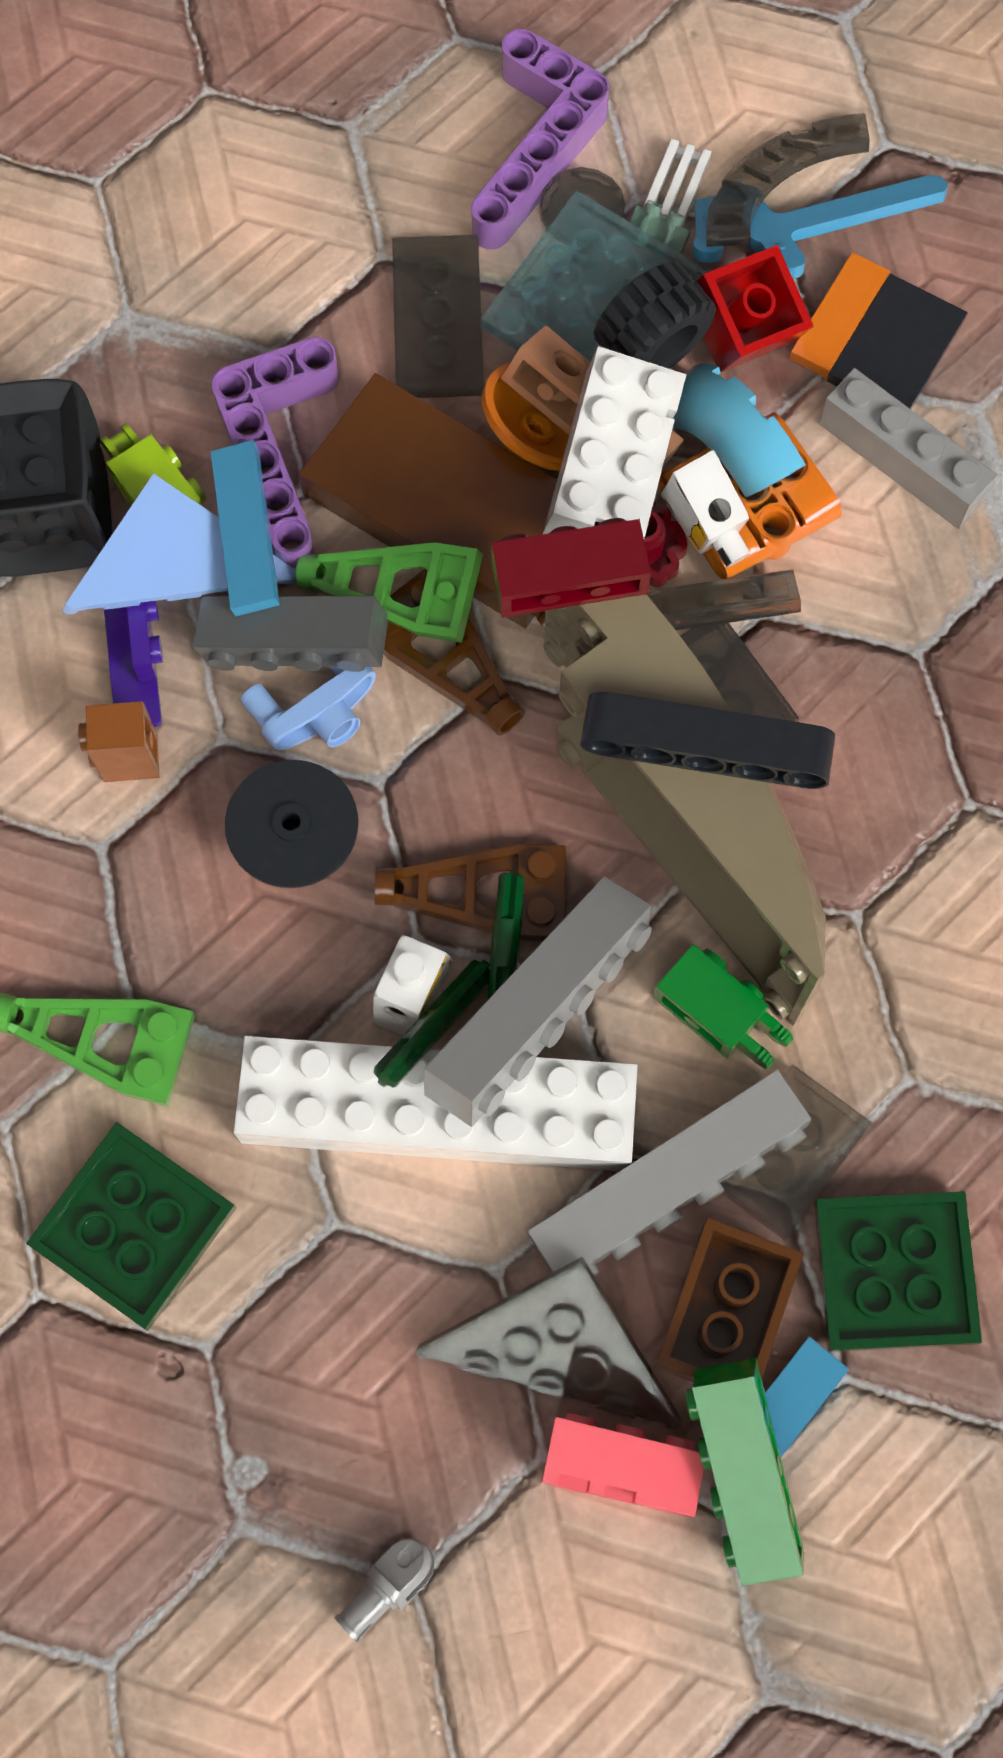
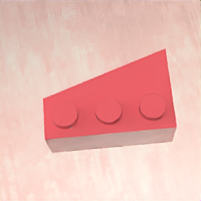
M566 1413L565 1419L555 1417L541 1484L686 1517H695L704 1471L700 1454L695 1451L697 1442L666 1435L664 1444L645 1439L646 1430L616 1424L615 1431L595 1427L596 1419L572 1413Z

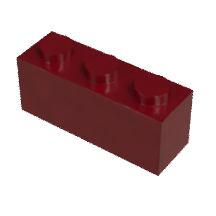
M611 518L601 522L598 526L579 529L574 526H561L553 529L548 534L529 537L526 534H512L504 537L501 541L491 543L492 568L502 618L646 595L649 592L651 571L640 519L626 521L623 518Z

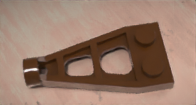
M422 570L391 594L392 600L410 608L419 606L427 570ZM469 619L467 620L462 643L456 642V647L439 661L428 659L412 647L411 641L418 637V635L388 622L384 655L388 660L488 724L498 736L509 732L523 718L525 710L508 693ZM466 658L474 662L484 677V681L470 692L462 690L446 675Z
M516 844L405 868L376 867L375 905L394 906L492 933L496 910L484 907L477 901L475 896L476 883L487 874L502 871L523 875L525 880L521 915V940L544 941L565 919L566 845ZM459 875L466 881L465 900L462 904L455 905L435 902L428 896V884L433 878ZM395 882H402L404 885L402 894L395 893Z

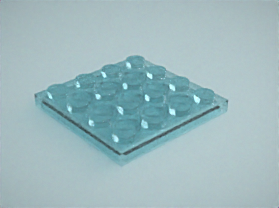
M576 190L482 316L480 327L519 350L525 342L546 325L591 362L599 346L593 335L596 323L610 301L628 283L642 273L667 262L672 263L676 261L682 264L695 281L710 271Z

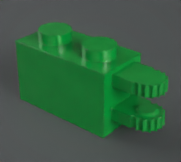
M692 944L657 984L653 998L726 1059L737 1048L753 1060L754 1063L763 1069H768L773 1064L774 1058L766 1048L748 1035L751 1030L757 1026L775 1043L784 1047L790 1044L794 1039L788 1029L766 1012L768 1005L762 1001L765 997L754 984L746 979H742L739 982L725 970L727 968L726 963L715 952L707 948L701 951Z

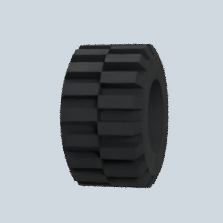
M676 261L663 263L636 277L610 301L596 323L597 325L593 333L594 339L602 348L670 369L690 353L704 337L715 318L716 306L682 264Z

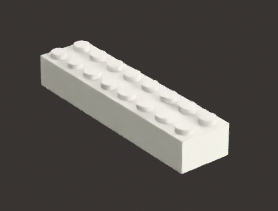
M245 1036L234 1127V1134L242 1144L619 1172L632 1164L638 1064L536 1057L529 1074L522 1081L515 1079L505 1090L504 1098L496 1111L489 1116L484 1114L473 1127H470L424 1095V1068L441 1050L430 1049L400 1084L392 1088L388 1085L386 1087L377 1083L378 1078L373 1073L374 1066L392 1048L390 1046Z

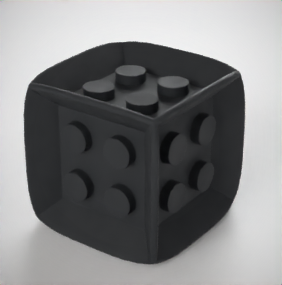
M36 379L0 383V577L51 573L91 566L112 536V519L107 469L100 446L98 424L90 402L82 387L70 380Z

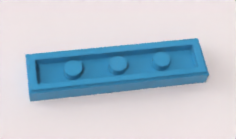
M254 440L210 451L230 610L235 616H240L278 606L280 602L259 448Z

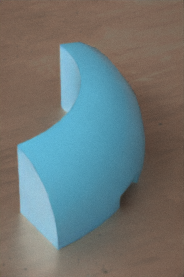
M709 363L695 365L684 373L686 378L678 409L673 417L675 419L673 429H680L693 434L711 451L714 450L719 460L734 478L745 498L771 486L806 465L776 418L772 416L767 419L754 407L756 405V395L739 379L733 376L725 380L719 376L721 374L719 367Z

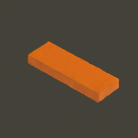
M852 252L812 316L811 321L814 327L798 339L790 353L789 360L828 378L830 370L891 271Z

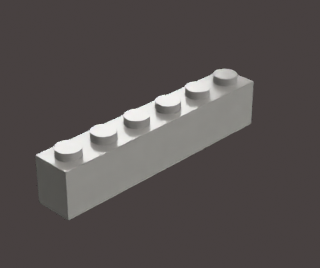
M604 876L424 1068V1095L470 1127H473L484 1114L489 1116L494 1113L504 1098L505 1090L515 1079L522 1081L529 1074L535 1063L536 1056L545 1046L551 1048L558 1042L570 1018L575 1013L581 1015L587 1010L594 998L595 991L604 981L610 983L615 979L622 968L624 959L632 950L638 952L643 948L652 931V928L649 926L651 905Z
M776 1070L528 1230V1235L559 1285L562 1287L566 1283L571 1282L574 1288L600 1272L596 1264L613 1254L617 1261L637 1249L641 1245L637 1237L654 1227L659 1234L681 1220L683 1216L679 1210L696 1200L699 1206H702L724 1191L720 1183L737 1173L742 1180L766 1164L762 1156L778 1146L781 1152L784 1153L807 1137L803 1129L809 1125L811 1117L779 1070Z

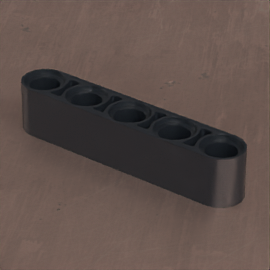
M595 692L588 697L580 745L587 752L600 756L799 788L820 789L829 785L835 733L826 727L619 693Z

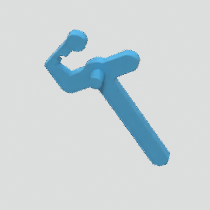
M927 175L786 213L771 211L756 191L747 188L695 200L696 238L693 242V256L696 260L703 263H714L721 260L724 255V240L720 236L712 234L711 218H735L743 229L744 243L754 250V254L776 245L779 246L791 276L795 279L804 273L805 256L794 241L942 203L947 196L948 183L942 177Z

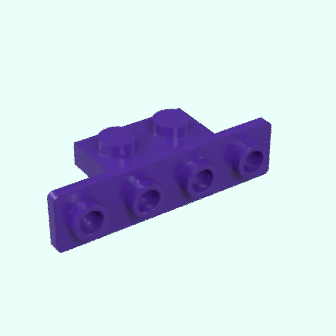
M157 600L141 602L137 606L104 610L113 704L143 701L154 727H159L162 725L156 664L163 663V651L160 635L153 636L152 621H159Z

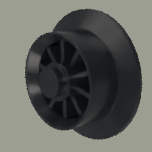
M279 761L256 770L238 786L227 807L225 835L234 859L250 876L275 887L300 888L326 879L336 872L347 860L357 839L358 812L350 790L332 771L308 761Z

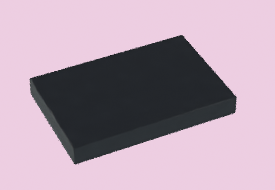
M890 273L830 370L827 382L838 386L856 368L909 409H912L964 323L968 312Z

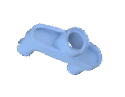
M329 667L336 676L289 710L283 711L262 684H256L245 691L241 697V702L262 727L261 734L275 750L292 748L317 735L329 747L334 748L348 741L357 732L361 721L352 709L370 691L376 679L375 671L371 667H365L360 672L346 671L339 667Z

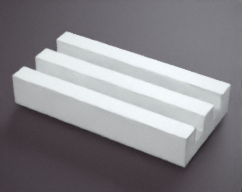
M671 138L645 204L647 200L658 202L675 158L680 159L681 161L660 213L669 215L690 163L696 164V169L678 210V213L687 219L710 163L712 151L703 149L702 153L695 151L696 146L687 144L686 148L679 146L678 140Z

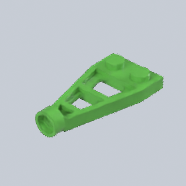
M435 542L319 555L306 554L298 560L296 584L299 589L322 592L329 596H375L387 612L389 623L418 636L462 643L483 554L476 548ZM358 566L380 567L373 595H366L348 588L353 568ZM424 568L427 570V576L420 605L410 608L392 600L390 592L395 573L403 569Z
M0 992V1032L11 1034L121 1095L168 1107L196 1016L193 1011L147 999L20 998ZM22 1010L24 1018L21 1023L16 1025L19 1012ZM61 1014L85 1019L78 1046L69 1047L47 1037L46 1033L51 1017ZM106 1023H130L136 1027L137 1034L127 1063L114 1065L95 1054L92 1045L97 1029L101 1025Z

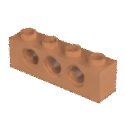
M545 325L519 348L501 379L570 435L585 375L591 362ZM673 430L662 469L684 440Z

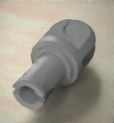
M400 1539L392 1544L366 1571L368 1577L365 1580L368 1582V1585L340 1614L334 1617L357 1643L390 1607L393 1610L399 1607L402 1611L427 1585L434 1573V1557L430 1549L418 1539Z

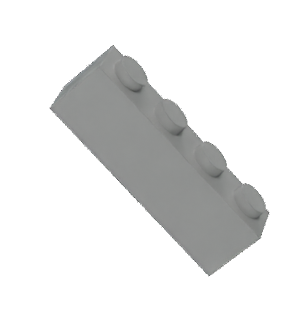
M856 368L826 398L819 425L957 529H960L986 500L997 473Z

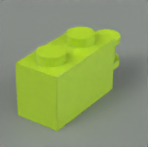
M125 423L120 426L121 432L110 439L104 436L100 439L101 445L111 458L106 464L112 480L130 506L139 496L153 473L201 506L207 500L197 481L193 477L186 480L180 473L179 469L182 468V465L169 445L161 447L152 434L140 440L131 427Z

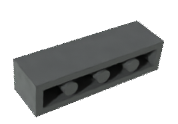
M201 596L193 648L214 669L229 671L233 670L235 666H252L263 671L277 670L278 666H295L304 671H318L321 667H339L346 671L360 672L365 667H382L388 614L375 596H279L280 605L240 616H235L230 610L229 596Z

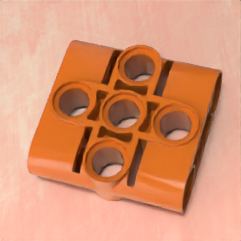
M774 412L765 417L767 419L772 416L776 418L806 465L792 473L796 478H783L755 493L759 499L747 500L740 495L742 494L741 489L722 464L749 516L748 521L742 527L739 534L751 553L740 562L726 568L715 547L702 553L714 572L723 581H728L765 559L783 557L788 553L792 544L842 516L841 505L835 492L785 421ZM707 447V449L661 473L658 483L661 492H663L673 472L709 453L711 450ZM775 527L782 531L783 534L773 536L764 529Z

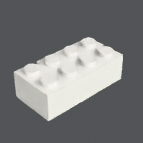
M597 347L585 375L543 534H548L553 529L561 526H574L579 529L594 526L595 521L601 523L611 518H623L626 521L640 519L643 537H645L675 421L673 417L678 409L686 374L609 349Z

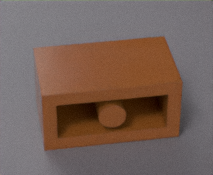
M143 701L85 706L86 723H79L78 726L79 744L81 751L88 752L90 767L97 768L104 782L160 778L158 734Z

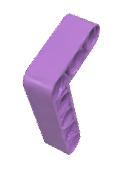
M526 29L512 30L503 38L502 75L510 86L549 109L488 181L472 203V236L474 241L485 249H497L508 242L608 117L609 82L607 78L599 71ZM494 219V220H496V221L488 222V221H485V220Z
M319 337L308 338L228 365L218 370L212 380V389L218 412L231 446L254 440L259 448L261 466L267 465L272 467L270 470L262 472L272 551L275 556L296 569L301 556L315 554L309 525L265 414L324 395L336 387L339 373L335 348L331 342ZM314 364H325L322 368H310ZM273 378H284L278 383L269 382ZM232 392H242L237 397H226ZM246 429H257L256 432L252 434H240L242 431ZM276 503L287 504L282 510H269ZM290 541L302 543L296 549L289 550L283 548Z

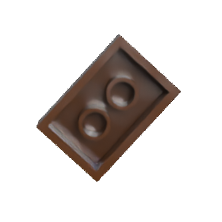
M707 1217L702 1226L653 1368L693 1382L696 1369L757 1358L762 1378L804 1253Z

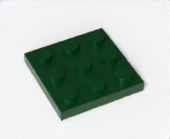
M116 1122L26 1244L143 1329L149 1331L237 1207Z
M965 1191L823 1198L814 1201L828 1352L977 1345L982 1343Z

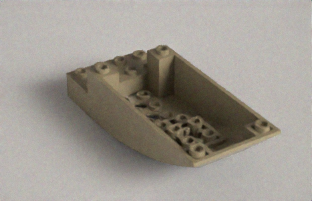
M647 595L545 611V644L543 647L549 659L557 667L562 665L565 667L561 671V692L559 693V698L567 711L572 715L558 725V744L556 747L559 754L570 767L573 768L577 765L763 989L767 994L764 996V1001L772 1013L780 1020L786 1017L792 1026L796 1025L804 1014L825 974L826 917L801 848L772 784L600 756L587 752L580 745L588 697L595 692H612L731 711L687 644Z

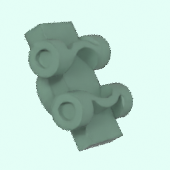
M647 200L645 206L640 203L637 204L627 228L634 232L631 243L641 248H647L649 241L656 243L657 245L653 253L662 259L668 260L672 252L681 255L692 229L683 225L686 218L674 211H670L669 215L660 214L663 206L652 200Z

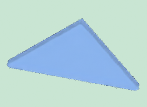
M153 473L61 611L69 615L87 609L103 607L106 610L137 606L141 602L165 599L167 602L201 597L202 594L224 591L228 593L219 517ZM273 554L277 584H284L285 586L294 585L296 582V569Z

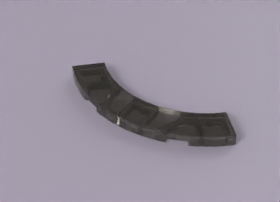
M866 114L843 115L819 120L812 123L811 129L794 135L789 131L784 132L748 153L723 178L722 187L711 200L706 219V247L750 244L751 226L756 211L768 194L781 182L819 162L836 157L869 152L870 137Z

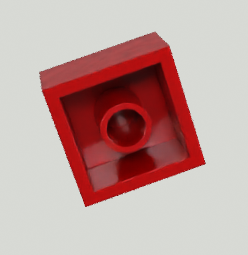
M778 245L707 272L696 280L716 306L715 318L704 335V340L720 372L792 344L814 327Z

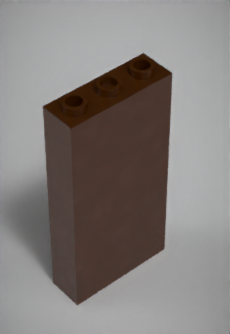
M374 373L299 473L304 496L389 547L435 542L478 549L483 554L473 598L500 614V605L492 568L491 543L501 541L504 537L512 534H526L528 537L542 535L557 479ZM595 521L594 526H598L599 522ZM543 611L506 618L526 629L534 617L540 619Z

